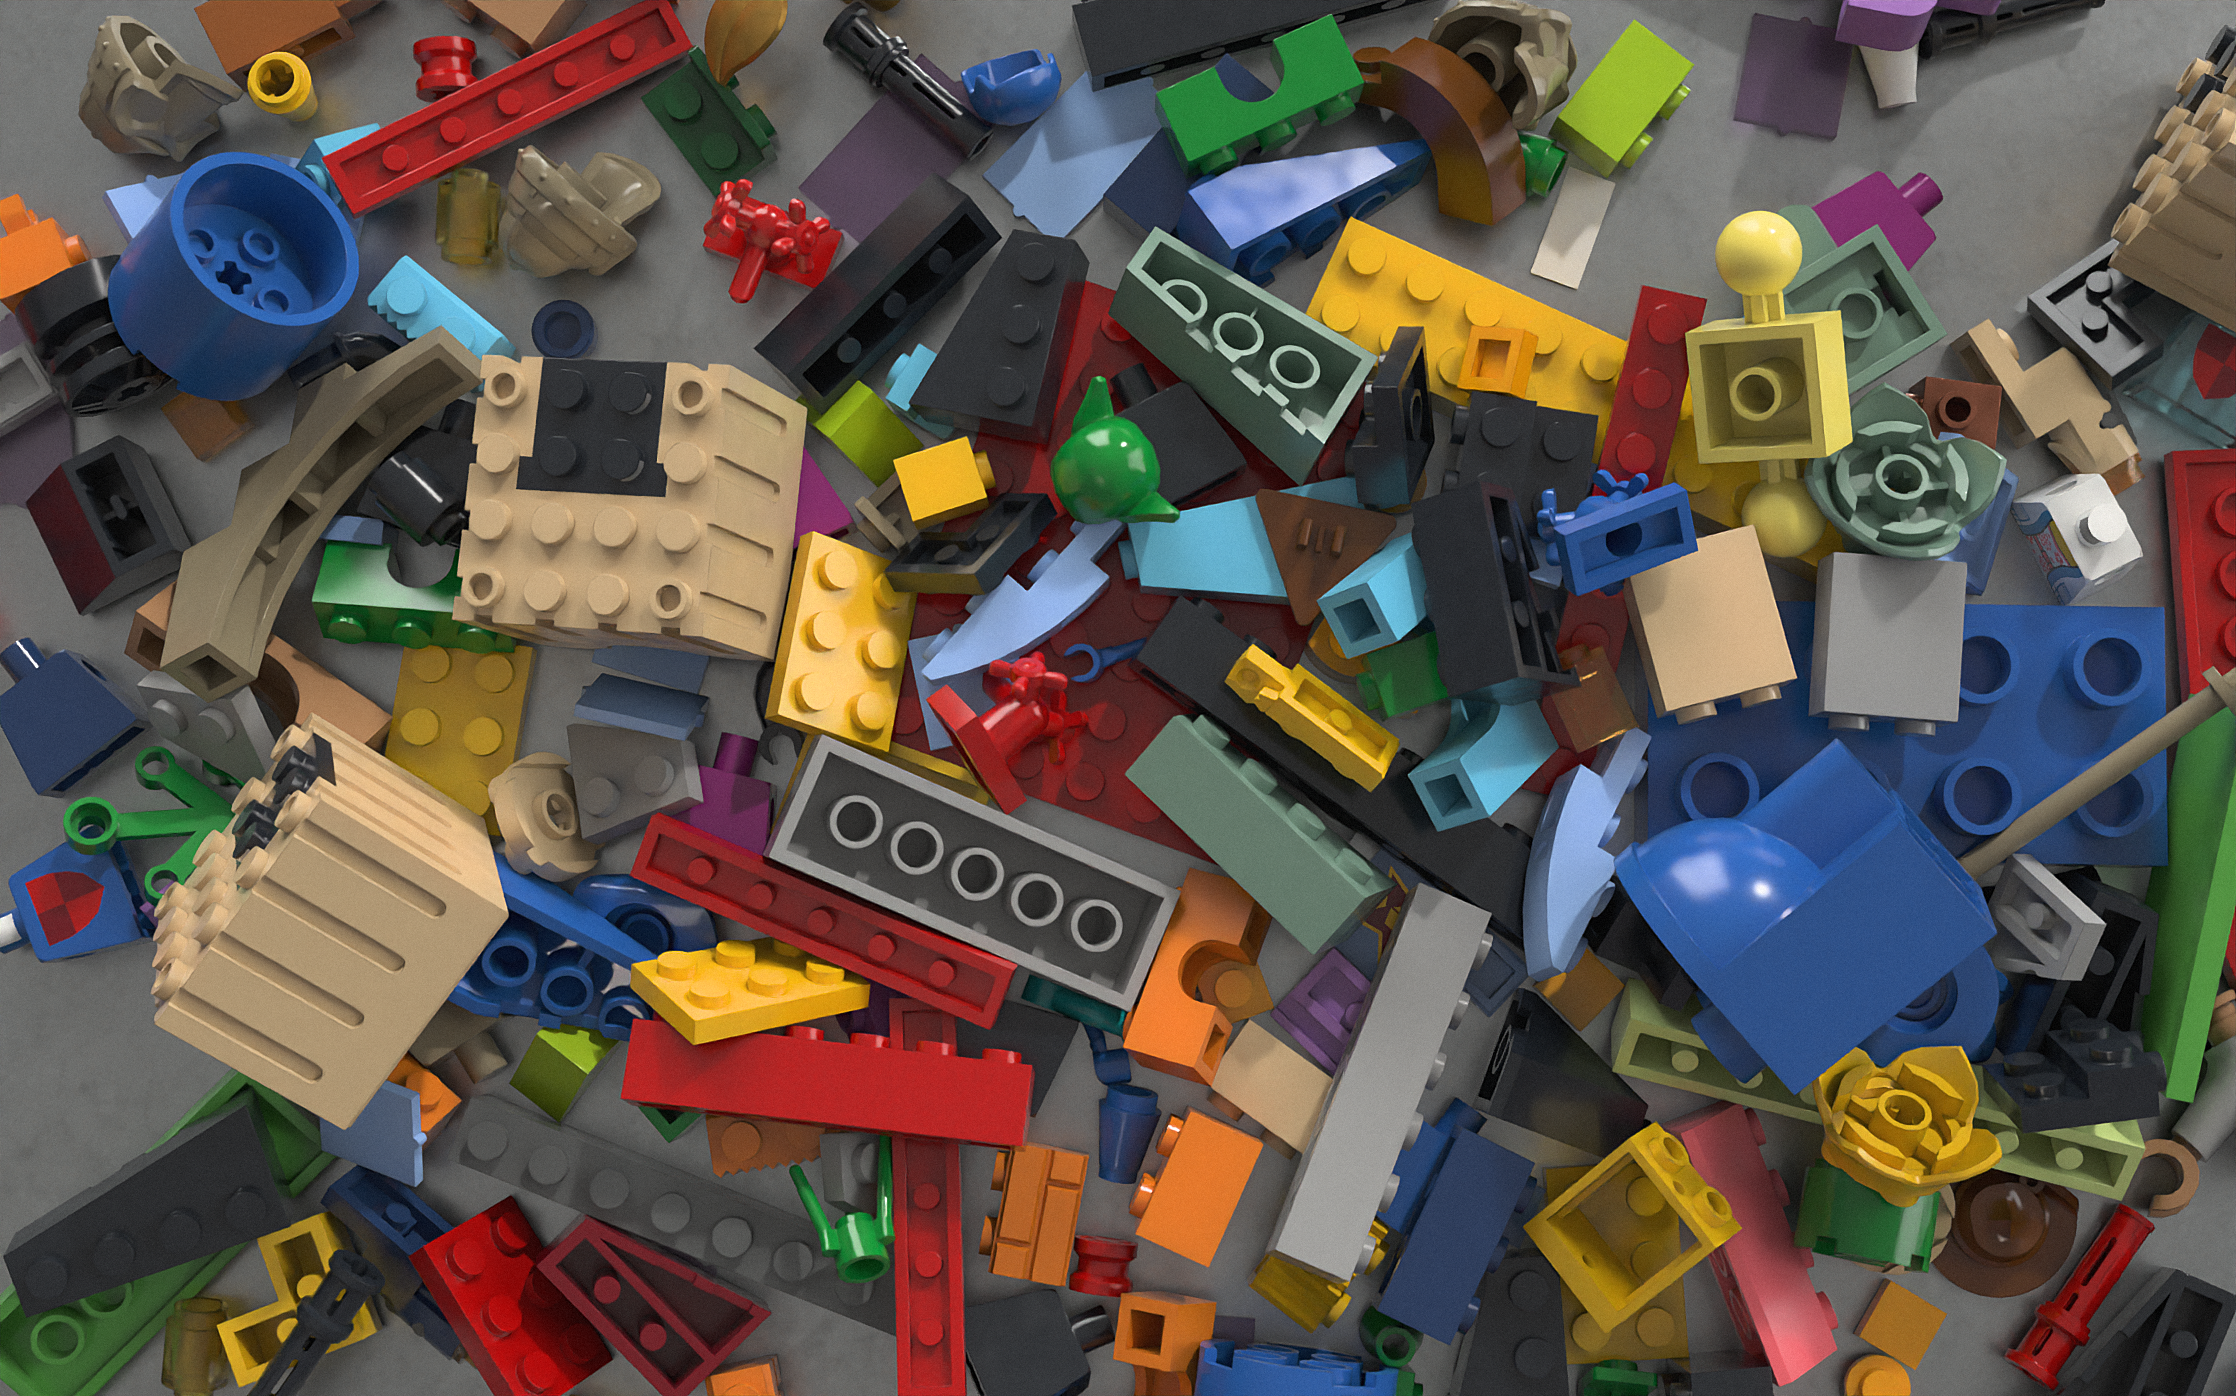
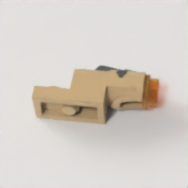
M1989 318L1950 344L1974 383L2002 386L1999 422L2017 450L2048 433L2052 441L2047 446L2073 474H2100L2105 479L2113 496L2146 477L2138 465L2143 459L2136 447V437L2126 414L2122 411L2114 390L2110 391L2090 370L2084 369L2077 357L2063 347L2023 372L2017 363L2019 353L2013 340L2002 329H1995Z

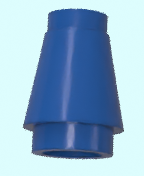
M1108 1085L1106 1098L1099 1099L1100 1167L1098 1176L1100 1178L1120 1184L1136 1183L1138 1171H1140L1162 1111L1157 1108L1159 1095L1156 1092L1134 1085Z

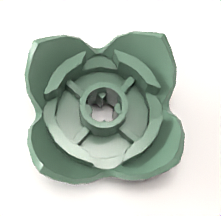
M1883 382L1870 390L1850 408L1853 442L1828 457L1809 458L1804 471V482L1810 496L1822 514L1832 522L1835 531L1842 536L1843 547L1848 553L1888 556L1910 561L1938 559L1954 551L1960 542L1959 532L1967 524L1980 516L1992 503L2003 479L2007 459L1976 440L1965 437L1945 441L1936 439L1932 434L1927 414L1916 401Z

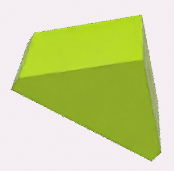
M859 380L823 415L818 413L800 396L795 400L807 408L806 423L877 489L896 472L893 460L920 452L925 448L922 442L874 391Z
M561 1023L560 1029L543 1027L534 1037L509 1084L560 1123L624 1041L605 1038L600 1030Z

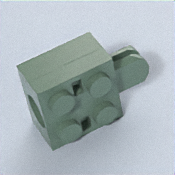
M1793 204L1781 208L1776 213L1793 225L1802 244V262L1798 273L1792 282L1783 289L1785 315L1841 310L1849 397L1927 350L1948 335L1878 224L1842 246L1837 247L1816 212L1809 206Z

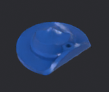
M630 874L593 875L582 880L574 890V898L658 956L669 951L689 953L714 948L719 943L717 927L710 910L629 876Z
M1981 946L1856 1047L1865 1051L1869 1058L1874 1061V1064L1881 1067L1888 1066L1903 1052L1920 1047L1962 1046L1968 1057L1980 1046L1990 1032L1999 1003L1998 978L1986 948Z

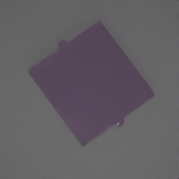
M1755 13L1752 17L1733 121L1777 129L1778 135L1782 137L1793 132L1834 141L1837 137L1854 44L1835 41L1837 29L1812 24L1809 17H1802L1799 21Z

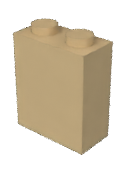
M1754 524L1696 539L1698 551L1625 578L1622 591L1657 718L1675 714L1678 725L1717 715L1716 703L1740 698L1742 708L1766 704L1781 699L1779 687L1786 686L1797 679Z

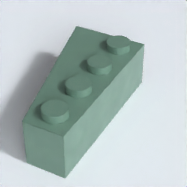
M1156 226L1126 267L1108 312L1116 322L1182 381H1186L1193 391L1299 486L1303 485L1353 405L1378 359V356Z
M1194 713L1174 716L1127 770L1125 775L1313 956L1347 941L1398 884L1282 788L1276 778L1263 765L1254 759L1247 758L1229 743L1231 740L1230 735L1214 719L1205 714H1201L1198 717Z

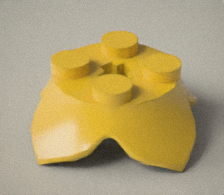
M1962 1046L1916 1048L1903 1052L1888 1066L1883 1068L1876 1067L1874 1061L1869 1058L1865 1051L1855 1047L1812 1081L1814 1098L1825 1129V1138L1821 1146V1153L1824 1159L1831 1165L1842 1168L1856 1182L1879 1192L1892 1205L1898 1207L1913 1206L1917 1203L1920 1196L1932 1195L1949 1183L1969 1179L1988 1171L2000 1162L2002 1150L1998 1139L1987 1129L1972 1127V1120L1979 1102L1978 1082Z

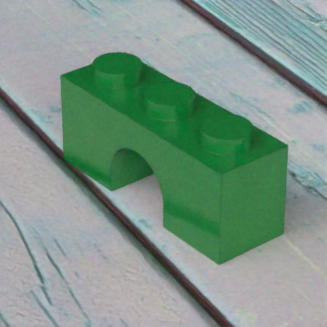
M1332 14L1273 40L1269 60L1278 76L1280 87L1272 96L1265 100L1246 102L1235 98L1223 86L1215 67L1155 93L1154 111L1186 179L1201 172L1204 176L1208 174L1218 176L1239 163L1238 155L1258 146L1261 147L1263 152L1275 150L1295 139L1298 135L1296 129L1316 120H1319L1321 126L1330 125L1350 115L1356 109L1354 103L1359 101L1365 82Z
M334 540L327 541L312 598V604L323 638L335 639L347 644H358L363 641L392 643L412 649H422L429 645L445 648L464 649L477 654H485L491 651L514 653L517 638L452 620L455 596L461 597L463 578L457 576L460 549L455 550L451 569L442 580L427 587L413 588L401 585L402 578L392 544L383 543L382 546Z

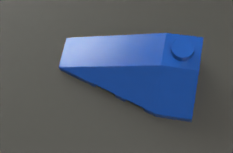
M1417 139L1241 165L1218 177L1215 174H1208L1193 183L1187 190L1176 226L1181 242L1264 289L1275 281V276L1270 271L1272 268L1298 251L1302 253L1306 260L1323 249V242L1338 229L1343 220L1346 218L1349 220L1351 216L1363 222L1418 185L1430 161L1432 152L1425 139Z
M492 850L509 916L446 1000L477 1015L499 1018V1013L501 1012L538 1019V1026L560 1029L561 1023L600 1030L605 1038L630 1042L633 1018L653 1020L654 1009L630 988L631 965L633 963L658 959V955L553 882L541 878L534 872L526 875L518 873L511 867L505 856Z

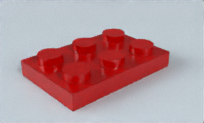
M511 1195L424 1245L408 1257L494 1396H561L607 1365L613 1358L590 1321L536 1267V1256L544 1247Z

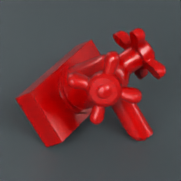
M740 179L736 184L730 181L723 182L720 186V194L712 207V218L703 227L706 238L702 246L706 252L739 264L728 290L734 302L744 304L753 299L762 274L811 292L832 272L845 238L842 232L830 228L831 224L828 219L823 217H816L813 221L806 219L805 203L799 199L794 198L790 201L788 206L789 212L776 205L766 204L748 197L753 187V182L747 179Z
M1034 652L1030 658L1019 659L1013 664L999 659L990 663L989 669L982 676V689L996 705L979 717L947 684L926 699L976 784L1006 815L1027 801L1007 767V760L1030 742L1040 743L1045 740L1050 743L1049 762L1054 765H1061L1066 759L1065 744L1072 739L1076 728H1082L1089 722V717L1084 712L1075 711L1069 713L1065 711L1067 696L1062 690L1067 688V677L1060 672H1047L1045 656L1041 652ZM1041 686L1054 689L1050 695V710H1048L1045 701L1040 697Z

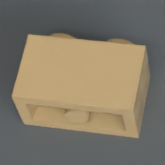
M1247 1018L1226 1046L1211 1087L1213 1091L1206 1100L1236 1122H1239L1244 1113L1251 1116L1266 1127L1259 1138L1291 1161L1297 1151L1304 1154L1333 1079Z

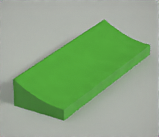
M2189 693L2188 699H2190L2196 694ZM2227 706L2179 739L2167 794L2168 866L2152 867L2144 902L2159 914L2150 995H2145L2141 1024V1032L2145 1035L2143 1052L2158 1051L2162 1056L2167 1074V1087L2164 1092L2160 1093L2166 1098L2193 1103L2236 906V717Z
M233 1068L145 1152L147 1154L179 1134V1131L202 1116H208L230 1102L232 1097L253 1086L293 1199L337 1157L322 1151L320 1122L307 1109ZM250 1241L28 1318L25 1316L12 1282L0 1294V1379L19 1396H94Z

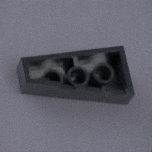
M253 1086L232 1097L230 1102L208 1116H202L179 1131V1134L147 1154L144 1152L122 1166L121 1170L94 1187H88L14 1234L3 1255V1259L26 1318L291 1226L295 1202Z

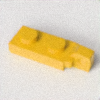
M1252 644L1237 660L1224 681L1246 703H1254L1261 712H1265L1266 715L1276 721L1288 735L1300 739L1331 762L1340 774L1355 780L1369 792H1372L1384 779L1400 746L1399 739L1300 664H1297L1292 670L1286 668Z

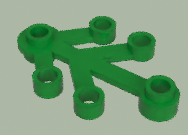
M151 746L143 749L136 757L135 775L137 781L141 786L149 790H166L189 808L117 813L116 809L108 801L98 797H85L75 801L67 808L63 818L65 840L68 845L76 852L84 855L104 853L116 841L191 836L165 864L154 866L145 876V897L151 905L157 907L164 894L156 892L152 888L153 884L160 879H170L184 885L197 868L192 861L201 843L212 830L222 833L236 813L231 811L232 805L177 765L173 754L168 749L160 746ZM202 759V771L209 782L216 785H229L233 783L240 790L246 784L223 770L215 769L210 763ZM153 761L162 762L168 767L164 773L159 775H151L143 768L146 764ZM87 825H98L104 830L100 837L94 839H86L79 834L80 830Z

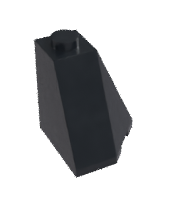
M1517 988L1514 991L1472 1108L1604 1159L1627 1139L1652 1124L1650 1120L1644 1118L1649 1105L1617 1073L1612 1072V1068L1537 993L1525 988Z

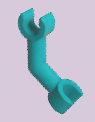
M1029 974L1021 999L1119 1036L1124 1043L1123 1026L1128 1012Z

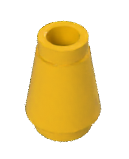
M273 52L262 56L254 63L248 75L247 85L251 99L259 108L295 122L306 121L314 115L317 110L318 101L309 70L300 58L287 52Z

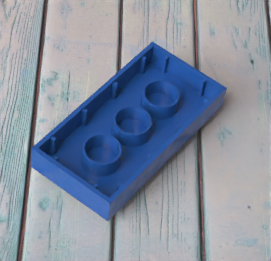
M1775 601L1797 679L1786 686L1779 687L1781 699L1750 708H1742L1740 698L1716 703L1717 715L1678 725L1675 714L1657 718L1634 635V726L1652 737L1642 756L1648 762L1647 769L1638 785L1634 788V842L1643 844L1660 832L1689 821L1720 817L1741 818L1837 738L1849 749L1885 791L1891 787L1954 858L1961 857L1995 833L2007 828L2015 819L2166 715L2164 607L1965 604L1958 722L1936 727L1935 737L1895 735V723L1871 721L1869 722V731L1831 730L1828 729L1829 718L1808 716L1816 604L1814 601ZM2166 749L2023 846L2015 854H2031L2044 867L2148 868L2168 866ZM2007 858L1996 866H2005Z

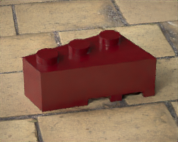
M582 1212L536 1256V1267L662 1396H688L772 1314L767 1302L618 1226Z

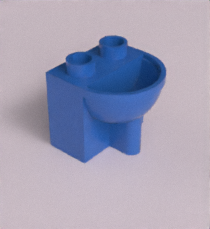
M1837 738L1741 818H1704L1685 822L1660 832L1643 844L1633 842L1613 860L1616 873L1639 912L1676 961L1700 988L1696 992V996L1704 1009L1691 1018V1022L1707 1048L1737 1080L1744 1084L1769 1066L1794 1096L1997 934L1981 887L1891 787L1885 791L1849 749Z

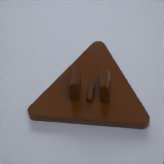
M1261 489L1255 497L1295 621L1301 626L1309 625L1322 611L1317 600L1367 561L1395 530L1397 525L1396 519L1389 514L1269 489Z

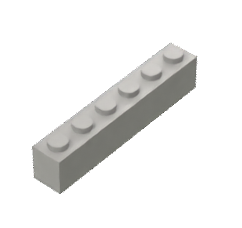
M1421 882L1406 893L1265 1250L1266 1254L1336 1284L1350 1282L1353 1273L1360 1276L1364 1273L1376 1244V1238L1368 1235L1377 1210L1382 1213L1387 1212L1398 1189L1400 1176L1392 1173L1401 1149L1407 1152L1411 1150L1423 1123L1424 1116L1415 1112L1424 1088L1431 1091L1435 1088L1444 1070L1447 1054L1439 1051L1448 1028L1454 1031L1458 1028L1467 1010L1470 994L1462 991L1471 968L1478 971L1482 967L1489 953L1493 935L1485 932L1492 913Z

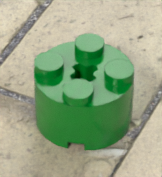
M1815 1158L1814 1167H1806L1793 1247L1799 1249L1812 1248L1813 1253L1863 1264L1885 1267L1888 1263L1904 1266V1271L1928 1273L1941 1193L1936 1191L1932 1195L1920 1196L1917 1203L1910 1207H1898L1887 1202L1879 1192L1856 1182L1842 1168L1831 1165L1824 1158Z

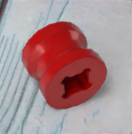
M435 36L421 39L412 46L413 59L420 65L421 76L415 83L418 99L434 103L479 81L472 74V63L477 58V46L474 41L458 36Z
M1075 1235L1073 1250L1079 1256L1078 1266L1070 1274L1068 1289L1085 1294L1121 1298V1293H1131L1133 1291V1282L1128 1276L1129 1263L1137 1258L1138 1243L1110 1237Z

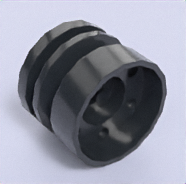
M114 254L95 258L67 268L41 282L26 294L15 308V319L34 355L44 360H52L46 367L47 379L51 386L59 389L58 399L65 413L75 418L94 417L117 411L147 398L175 380L155 366L142 352L133 355L115 327L109 308L108 285L111 271L121 255Z

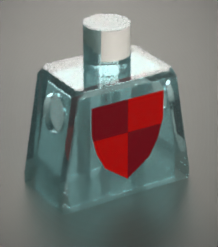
M2196 311L2188 314L2164 340L2163 356L2134 375L2125 386L2122 394L2215 449L2236 448V332Z

